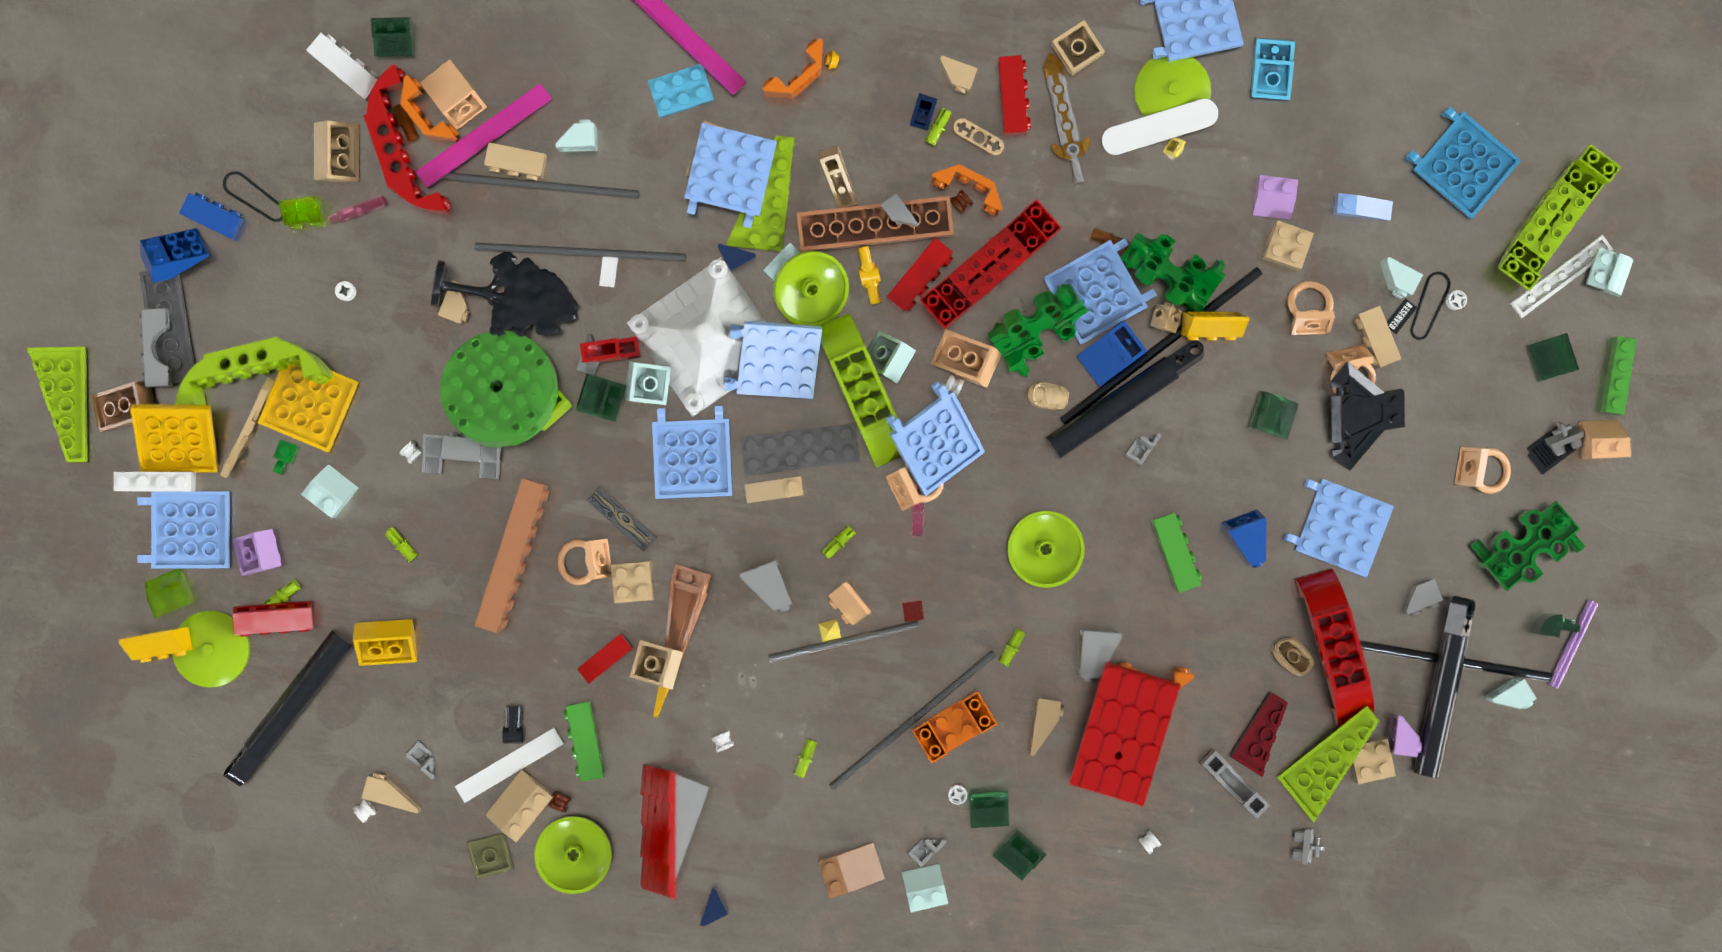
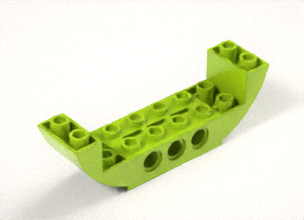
M1588 145L1555 181L1505 251L1498 269L1528 291H1531L1540 279L1541 275L1539 273L1602 187L1612 181L1621 166L1593 145Z
M850 313L821 325L820 343L828 357L875 467L878 468L902 457L889 435L894 430L886 421V418L891 414L897 418Z
M273 337L203 354L204 358L195 364L183 379L176 396L175 405H207L204 388L215 387V384L220 382L222 384L232 383L233 379L236 378L249 379L251 375L257 373L258 375H265L270 373L269 370L273 369L277 371L285 370L290 365L301 366L303 377L312 382H317V384L329 382L328 379L334 378V375L329 367L312 352L281 338Z

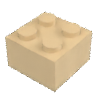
M1085 20L1054 39L1050 44L1071 76L1102 57L1105 53Z
M1276 221L1262 259L1299 271L1303 267L1314 233L1281 221Z
M651 561L611 565L614 603L654 599Z
M640 640L629 677L673 689L683 652Z
M1379 737L1367 740L1351 765L1355 783L1363 784L1396 776L1388 738Z

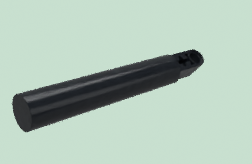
M1193 340L1167 358H1161L1045 437L1055 454L1061 459L1179 378L1178 375L1203 359V344L1200 341ZM1193 348H1199L1201 350L1200 353L1196 355L1192 354L1190 351ZM1176 360H1183V364L1176 363Z
M1454 596L1450 602L1420 738L1422 743L1421 752L1416 757L1413 771L1422 776L1440 777L1475 611V601L1472 599Z
M332 629L244 742L242 749L225 769L224 777L239 787L246 782L354 644L348 638Z

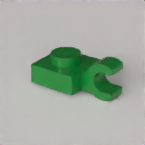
M280 439L273 456L278 459L273 472L282 475L286 464H293L299 446Z

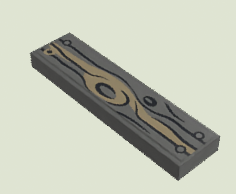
M600 486L587 500L643 552L657 538Z

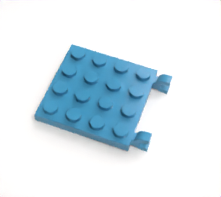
M1448 107L1442 115L1453 123L1423 158L1413 150L1405 158L1416 165L1413 169L1415 173L1471 220L1522 160L1464 111L1458 114L1454 109Z

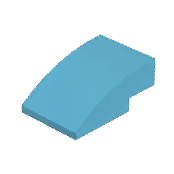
M1255 37L1252 97L1290 100L1294 69V40Z

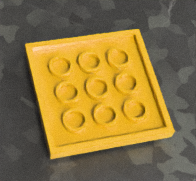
M290 365L288 369L279 371L257 423L330 453L359 382L331 371L334 378L328 379L329 382L317 384V382H312L303 377L301 366Z
M132 404L131 415L141 472H218L219 465L210 405Z

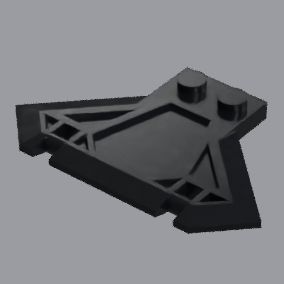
M1346 362L1330 381V388H1336V394L1330 395L1331 442L1337 443V448L1332 449V456L1347 469L1351 470L1384 430L1405 427V391L1403 389L1382 391L1349 362Z

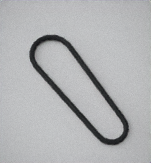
M232 171L224 177L223 188L229 195L273 222H279L284 218L285 208L244 174ZM232 174L242 176L276 203L283 211L282 216L279 219H273L231 193L226 188L227 178Z
M1434 272L1427 278L1411 326V334L1415 339L1423 340L1429 335L1449 292L1451 282L1449 277L1443 272ZM1434 275H1443L1448 282L1447 289L1427 333L1423 337H1417L1413 330L1429 281Z

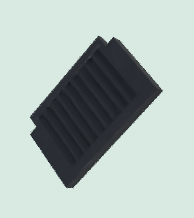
M1557 426L1527 448L1530 452L1527 456L1542 475L1576 450L1571 448L1570 443L1564 445L1565 454L1557 456L1546 444L1545 439L1553 436L1552 431L1556 430Z

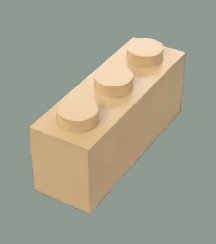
M489 142L484 165L491 172L500 173V170L507 171V175L518 177L519 174L526 175V179L537 181V178L543 179L547 155Z
M1380 306L1355 315L1357 318L1355 324L1364 336L1362 337L1363 344L1366 348H1369L1370 353L1373 355V366L1376 365V368H1381L1402 359Z

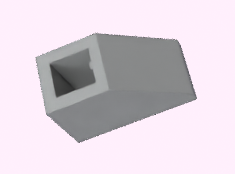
M1430 578L1413 585L1403 608L1404 614L1415 616L1421 613V609L1425 607L1431 609L1439 606L1438 602L1442 601L1443 598L1435 579Z

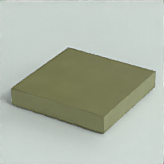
M503 832L466 842L476 879L514 869L506 836Z

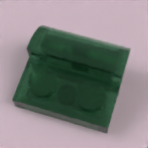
M411 17L371 18L374 56L414 55V34Z
M1568 333L1530 344L1541 381L1579 370Z
M586 373L576 410L615 422L626 385Z
M1260 391L1249 428L1288 440L1299 403L1279 395Z
M1546 613L1535 620L1531 633L1560 637L1561 630L1580 633L1581 625L1575 624V620L1562 618L1563 614Z
M1008 790L969 792L971 828L1009 826Z
M1016 828L994 852L993 856L1020 880H1023L1044 859L1046 853Z

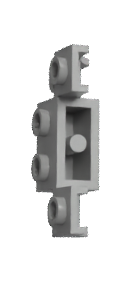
M448 432V436L423 434L422 472L442 474L443 459L480 462L479 478L499 479L501 448L485 447L476 442L474 443L467 438L460 437V433Z

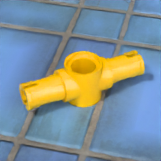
M869 246L858 248L861 262L858 271L861 284L864 288H867L870 305L880 303L881 298L878 285L881 280L878 267L875 263H872Z

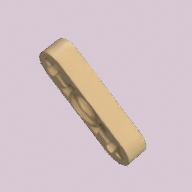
M963 118L958 119L954 123L953 130L957 136L992 156H998L1002 153L1004 143L998 137ZM962 123H965V128L969 131L971 127L974 128V130L970 134V138L966 137L968 135V132L964 130L962 132L958 131V124L962 125ZM976 132H981L984 135V140L980 143L975 142L973 139V135ZM987 137H990L989 142L992 144L998 142V147L1001 149H996L994 152L989 144L986 147L983 145L986 143Z

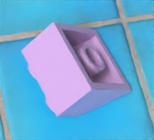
M1265 175L1258 176L1252 215L1291 220L1296 201L1298 180Z
M272 529L232 539L241 576L282 566L281 557L276 545V537Z
M1391 713L1388 738L1391 753L1417 757L1422 747L1419 736L1403 716Z

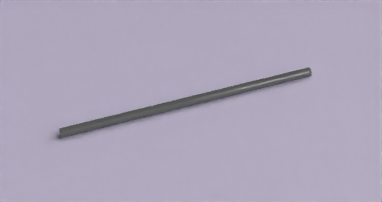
M450 172L441 178L453 181L631 198L639 197V190Z
M475 242V250L686 261V253Z
M991 650L830 783V787L833 790L838 788L994 659L996 655Z

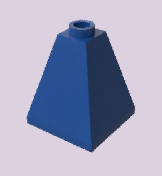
M1256 509L1221 522L1248 563L1253 568L1262 566L1264 561H1266L1267 521L1265 516Z

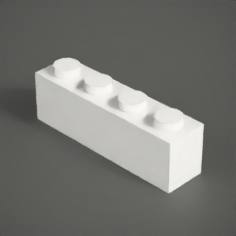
M320 33L306 51L368 102L371 90L379 76L373 71L370 73L364 69L366 65L358 58L354 61L350 57L351 52L344 46L341 48L336 46L335 43L337 41L329 34L324 36Z
M114 472V491L194 492L196 491V472Z

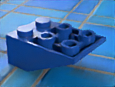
M196 228L140 240V257L152 283L172 279L209 256Z
M1124 320L1077 355V358L1100 387L1146 353L1147 349Z

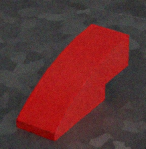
M637 336L580 344L582 363L641 358Z
M619 634L577 668V670L589 684L632 650L633 647L622 634Z

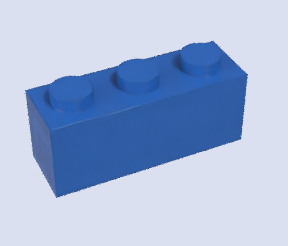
M197 192L195 195L188 193L179 214L230 239H236L244 222V219L240 218L241 213L232 209L228 212L222 209L224 205L214 200L211 204L205 201V196Z

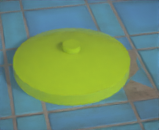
M1167 57L1156 60L1152 58L1142 67L1137 75L1134 85L1135 102L1141 114L1146 117L1201 99L1210 100V79L1204 67L1193 57L1168 62Z
M816 250L800 252L789 258L779 269L773 286V295L777 308L784 317L796 325L821 326L830 322L841 312L849 294L848 276L843 266L831 255Z
M1039 511L1029 514L1016 524L1008 540L1007 552L1011 567L1023 581L1036 587L1051 588L1062 585L1075 576L1082 565L1085 546L1082 534L1072 520L1057 512Z
M209 610L193 614L181 623L178 629L189 627L193 650H188L186 655L174 657V653H172V657L177 670L185 679L201 687H218L230 683L242 673L249 659L250 642L248 636L234 635L233 616L221 611Z
M580 816L563 817L548 825L539 836L534 852L535 865L541 878L551 888L567 894L583 893L596 887L607 875L612 861L611 843L605 831L594 821Z

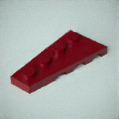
M1270 692L1230 757L1263 777L1264 768L1269 760V753L1273 743H1275L1276 733L1281 725L1288 702Z

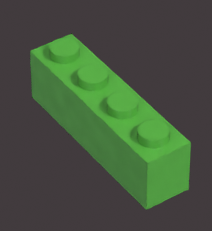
M1621 336L1612 337L1600 413L1617 416L1625 415L1637 339Z
M1171 513L1151 520L1177 593L1200 586L1202 576L1199 569L1195 570L1193 563L1196 560L1193 552L1188 550L1189 540L1186 533L1182 534L1180 527L1183 524L1180 516Z
M585 701L567 705L566 710H564L565 721H569L570 729H567L569 740H573L574 748H571L573 759H577L578 766L575 767L577 778L584 782L605 777L591 702Z

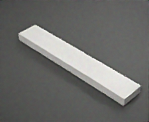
M1603 235L1598 236L1538 281L1531 291L1526 290L1509 304L1518 316L1523 318L1590 268L1599 247L1609 251L1614 249Z
M554 727L456 785L455 788L465 803L562 746L564 742Z

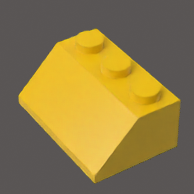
M1182 311L1181 334L1187 337L1188 340H1199V337H1206V340H1217L1218 337H1224L1225 340H1236V337H1243L1249 317L1240 312L1199 313Z
M412 619L355 623L353 642L359 666L417 662L416 637Z
M189 627L119 639V644L132 661L139 659L140 663L152 661L151 657L157 656V660L169 658L168 654L174 653V657L186 655L188 650H193Z

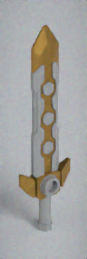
M1048 53L1043 69L1053 104L1060 142L1063 147L1055 144L1051 146L1053 152L1061 159L1071 160L1075 177L1074 181L1075 183H1080L1084 181V177L1082 176L1078 159L1086 153L1090 145V139L1087 136L1080 144L1062 62L1052 53Z

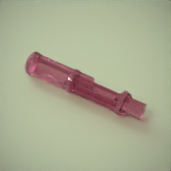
M381 195L380 197L337 211L336 214L329 216V220L331 223L343 222L355 216L385 207L387 201Z
M916 484L917 493L923 495ZM920 502L913 506L911 534L915 537L923 535L925 502Z

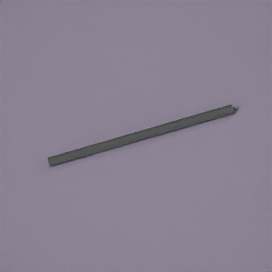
M917 620L770 654L768 657L770 662L917 629L919 624Z

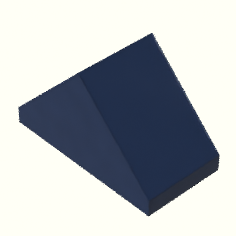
M919 93L910 125L928 130L937 98Z
M718 244V249L731 272L756 259L755 253Z
M714 886L700 926L703 927L728 915V909L717 887Z

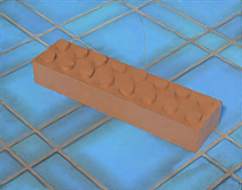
M950 196L902 201L917 221V227L909 224L897 225L896 222L889 218L880 204L798 212L796 214L801 252L810 250L824 251L933 239L935 237H952L954 231Z
M522 478L474 626L495 633L501 632V630L506 628L508 623L506 615L507 612L512 610L514 604L512 596L513 593H517L520 586L518 577L524 573L526 563L523 562L525 556H529L532 545L529 543L531 538L536 536L538 527L535 525L537 519H541L544 511L541 506L543 501H547L550 490H547L548 485Z

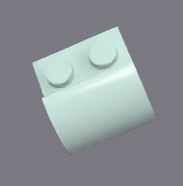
M1599 247L1585 284L1621 297L1634 260L1622 253H1615Z

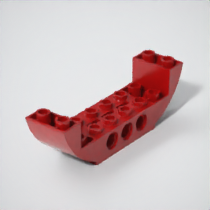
M393 64L382 73L373 86L367 104V114L363 115L387 187L416 208L434 214L448 215L450 214L448 209L451 208V205L445 195L443 196L441 193L436 192L423 197L420 187L414 182V180H417L414 169H411L408 164L411 161L408 151H405L402 146L405 142L401 132L399 133L396 129L398 121L395 114L390 111L392 104L389 96H386V94L403 89V81L406 76L402 68H398ZM388 128L387 134L382 135L383 130ZM394 146V151L388 153L389 149ZM401 164L399 171L395 172V167Z
M1036 199L1019 216L919 300L944 329L947 328L1058 233L1062 227Z
M1328 569L1296 578L1300 597L1305 600L1334 704L1331 710L1336 727L1344 725L1366 706L1374 713V699L1370 676L1351 608L1333 569Z

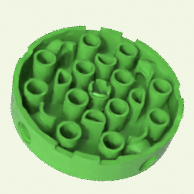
M505 331L506 334L499 337L497 335L492 336L490 332H486L469 339L452 354L441 377L440 398L446 416L467 439L485 447L502 448L510 445L515 446L529 440L547 424L551 418L554 406L557 404L559 389L557 374L552 362L534 341L526 336L520 337L512 331ZM498 387H502L501 391L497 392Z

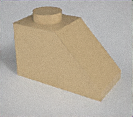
M941 56L940 64L950 85L955 87L954 90L956 92L965 94L966 91L969 93L978 68Z
M447 290L438 316L462 325L463 321H467L470 313L468 311V304L463 293Z

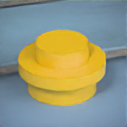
M833 50L826 54L824 64L827 65V69H836L839 54Z

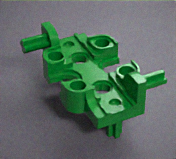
M1138 232L1121 257L1126 268H1135L1137 279L1145 285L1151 286L1156 278L1165 280L1169 286L1165 294L1167 300L1175 305H1182L1185 302L1188 312L1196 310L1201 313L1215 289L1226 276L1222 272L1226 266L1223 264L1224 261L1216 260L1212 267L1207 268L1206 262L1195 254L1190 261L1187 259L1181 267L1175 266L1171 263L1169 256L1173 251L1172 246L1176 240L1165 234L1158 236L1156 239H1148Z
M1061 284L1057 287L1055 294L1051 291H1044L1036 295L1033 302L1037 307V311L1031 316H1023L1018 309L1007 312L1003 317V323H995L994 330L988 333L990 340L1004 357L1011 373L1017 370L1020 376H1028L1030 369L1025 363L1026 358L1034 360L1044 355L1041 347L1044 344L1039 337L1043 330L1053 329L1064 342L1075 336L1076 320L1089 311L1071 284Z
M1554 501L1542 512L1536 509H1529L1518 516V519L1527 530L1526 536L1523 539L1516 540L1507 530H1504L1503 532L1500 531L1492 539L1491 545L1494 550L1492 552L1486 548L1480 539H1477L1470 545L1481 558L1478 562L1481 568H1486L1505 591H1509L1519 581L1533 583L1544 574L1536 564L1538 554L1542 552L1548 553L1555 562H1558L1567 555L1569 545L1576 553L1584 549L1585 545L1575 534L1580 530V527L1557 501ZM1530 514H1534L1536 517L1534 524L1528 521ZM1544 528H1548L1551 532L1548 539H1543L1541 536V531ZM1501 539H1505L1507 542V546L1504 549H1501L1499 546ZM1556 543L1561 546V550L1557 554L1553 550ZM1515 553L1521 555L1522 559L1519 564L1512 562L1511 558ZM1527 568H1530L1532 571L1530 578L1524 576V571Z

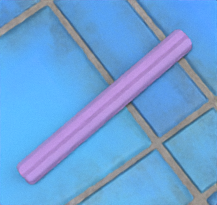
M1592 600L1587 601L1551 676L1550 686L1559 688L1598 606L1596 602Z

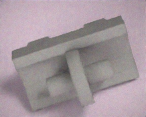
M1562 422L1557 423V429L1552 431L1553 436L1545 439L1546 444L1552 449L1554 454L1560 456L1566 452L1565 444L1570 443L1573 449L1582 447V437H1585V435L1577 426L1572 427L1571 424L1564 426Z
M1308 828L1295 831L1294 841L1304 842L1303 849L1294 848L1293 859L1302 861V864L1308 865V863H1311L1312 850L1313 857H1319V850H1325V846L1320 845V838H1315L1313 844L1314 829Z

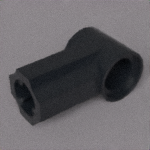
M505 706V726H503L502 731L503 744H523L522 706Z

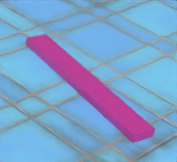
M634 0L732 95L746 84L747 81L662 0Z
M539 83L415 171L426 188L430 187L485 148L489 142L492 143L547 104L552 98L541 83Z

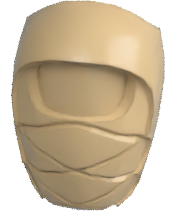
M1035 382L1029 387L1028 400L1032 406L1040 409L1062 410L1067 406L1069 391L1067 388L1054 383Z
M1295 638L1282 639L1273 648L1276 660L1298 677L1308 673L1314 665V659L1311 654Z

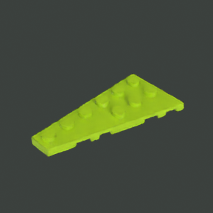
M774 137V141H777L760 216L754 215L751 228L743 227L746 213L740 212L726 246L781 252L783 250L794 137Z
M86 347L27 348L33 362L32 365L37 373L48 411L51 413L54 428H56L59 436V442L66 462H88Z
M1368 706L1277 777L1313 822L1316 821L1379 723V719Z

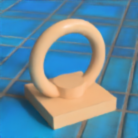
M1314 281L1301 282L1290 291L1288 307L1294 316L1290 328L1291 335L1330 333L1335 319L1334 311H1332L1334 301L1331 292L1321 283ZM1304 289H1315L1321 292L1326 300L1325 309L1323 311L1308 310L1300 312L1295 303L1297 294Z
M1364 344L1326 352L1327 360L1334 368L1330 381L1344 364L1349 362L1356 369L1362 366L1367 371L1368 379L1375 384V370L1371 365L1374 363L1373 355ZM1332 388L1333 392L1336 394V388Z
M1461 447L1454 484L1476 487L1486 494L1497 493L1509 481L1511 474L1510 462L1502 451L1495 448ZM1488 456L1497 457L1503 466L1502 478L1494 486L1483 484Z
M906 465L904 468L886 476L902 511L920 502L933 501L942 492L944 483L927 496L917 493L916 484L909 476L910 471Z
M574 539L565 543L557 556V567L561 576L567 582L574 585H584L591 580L612 577L608 539L593 541ZM574 547H582L586 553L585 562L588 567V574L579 578L569 574L565 567V556Z

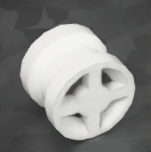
M342 281L336 285L335 294L340 300L351 301L356 296V288L353 284Z
M1452 291L1446 296L1445 303L1449 309L1459 310L1467 304V296L1463 291Z
M950 374L945 386L947 392L951 390L958 397L965 380H958L954 375Z
M412 440L399 454L405 456L407 462L412 464L421 456L423 450L418 448L416 442Z
M729 731L711 738L712 742L717 746V752L734 746V742L729 738Z
M953 785L948 790L949 800L955 805L963 804L967 799L966 789L962 785Z
M363 799L360 805H355L352 808L356 816L363 823L368 820L369 816H374L377 813L374 806L366 799Z
M1150 830L1146 832L1144 837L1138 839L1149 854L1153 852L1155 847L1162 845Z

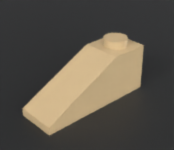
M839 146L820 151V162L838 208L857 205Z
M801 476L744 484L747 503L804 495Z
M1037 697L1029 750L1030 756H1034L1058 723L1059 716L1063 717L1064 705H1061L1062 702L1060 700Z
M374 772L373 775L367 776L362 799L416 814L420 812L421 808L392 781L384 778V774Z

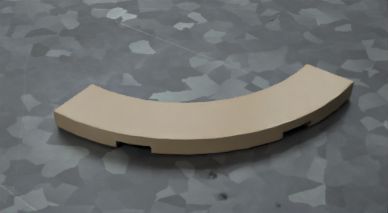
M268 377L262 386L253 409L223 466L220 476L227 478L233 469L240 451L243 450L262 411V406L268 398L274 384L273 379Z

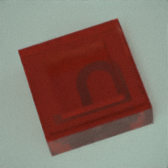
M921 600L902 603L905 622L924 620Z

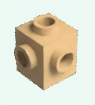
M1165 302L1164 305L1156 304L1150 326L1162 331L1176 333L1182 311L1176 309V305Z

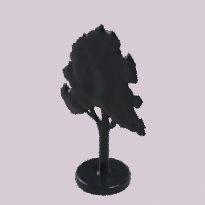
M503 252L494 256L490 261V265L495 276L491 284L485 287L447 282L444 280L446 262L438 260L431 306H439L442 290L484 297L493 306L491 327L489 329L492 336L497 335L499 337L506 334L505 331L514 327L515 334L523 337L526 335L525 329L530 325H534L535 332L538 335H554L561 331L556 323L562 321L566 323L571 322L576 318V308H579V305L568 291V287L557 277L556 273L550 272L547 269H539V266L535 265L528 257L516 265L513 262L517 257L511 252ZM499 285L504 287L503 293L492 291L493 288Z

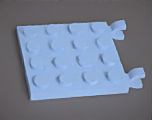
M1139 0L1140 5L1153 2L1155 5L1165 48L1158 47L1153 49L1152 55L1154 60L1167 57L1168 62L1244 45L1233 0Z
M701 123L684 199L690 200L687 213L694 215L697 202L746 213L743 227L751 228L753 216H760L777 141Z
M1126 238L1114 245L1109 240L1044 277L1050 291L1054 294L1057 287L1061 284H1071L1086 305L1089 312L1079 317L1075 322V336L1080 345L1148 307L1146 301L1157 296L1154 289L1141 295L1121 260L1118 251L1129 246Z
M744 321V326L730 324V338H740L741 336L743 338L738 378L724 377V390L731 391L736 389L737 394L813 399L822 334L821 326Z
M938 381L932 384L931 387L939 398L903 425L899 418H895L892 414L886 418L887 423L894 430L889 435L924 496H927L985 453L954 392L951 390L947 392L945 385H940Z
M715 406V420L666 422V408L657 409L658 422H652L655 499L732 496L729 419H723V406Z
M1307 479L1304 487L1317 491L1300 536L1297 537L1286 533L1284 540L1295 544V551L1367 578L1394 506L1325 479H1321L1320 484Z
M230 491L151 492V497H137V505H151V555H137V563H151V569L230 568Z

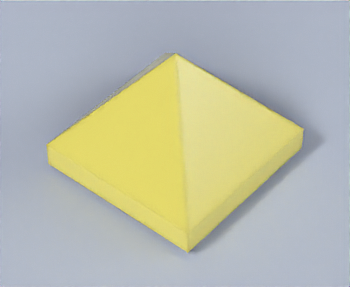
M1176 137L1171 138L1163 153L1177 158L1182 153L1186 141Z
M837 619L818 623L822 642L841 638Z

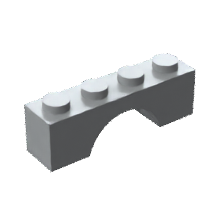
M165 308L143 309L141 314H139V324L142 326L140 343L143 345L141 363L144 364L142 382L145 384V387L149 388L173 386L172 367L162 363L156 354L157 339L163 332L170 329L169 310Z
M1214 749L1199 762L1254 818L1257 819L1270 806Z

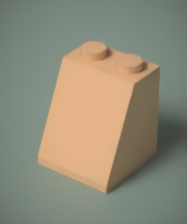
M451 60L443 63L437 70L420 82L456 130L487 108Z
M1618 419L1579 421V430H1582L1585 437H1582L1583 446L1580 447V459L1631 457L1630 437Z

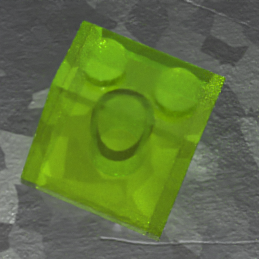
M317 195L278 201L284 225L288 228L291 227V230L302 229L303 225L319 227L321 223L326 222L324 202Z
M181 568L144 582L147 602L154 618L163 617L195 603Z

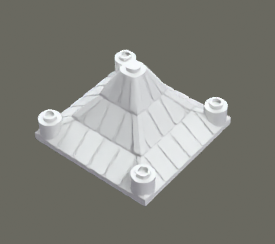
M720 257L642 313L633 316L627 324L656 365L671 367L669 384L691 416L694 417L730 392L724 390V377L738 378L743 336L740 338H730V324L744 326V321H766Z

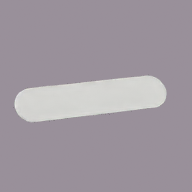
M1201 99L1113 126L1104 132L1102 145L1108 153L1119 155L1210 127L1218 118V108L1213 101Z

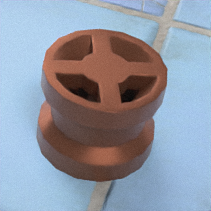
M960 190L956 197L950 199L951 203L961 214L965 212L966 207L973 205V202L963 190Z
M554 791L553 800L549 802L548 806L566 813V806L571 801V797Z

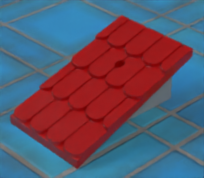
M1105 662L1069 785L1144 807L1178 696L1180 683Z
M646 765L642 767L640 795L643 796L641 809V825L643 828L640 857L643 858L641 887L644 890L676 900V877L709 787L676 775L672 771Z

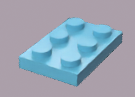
M701 64L648 80L659 118L714 101L704 67Z

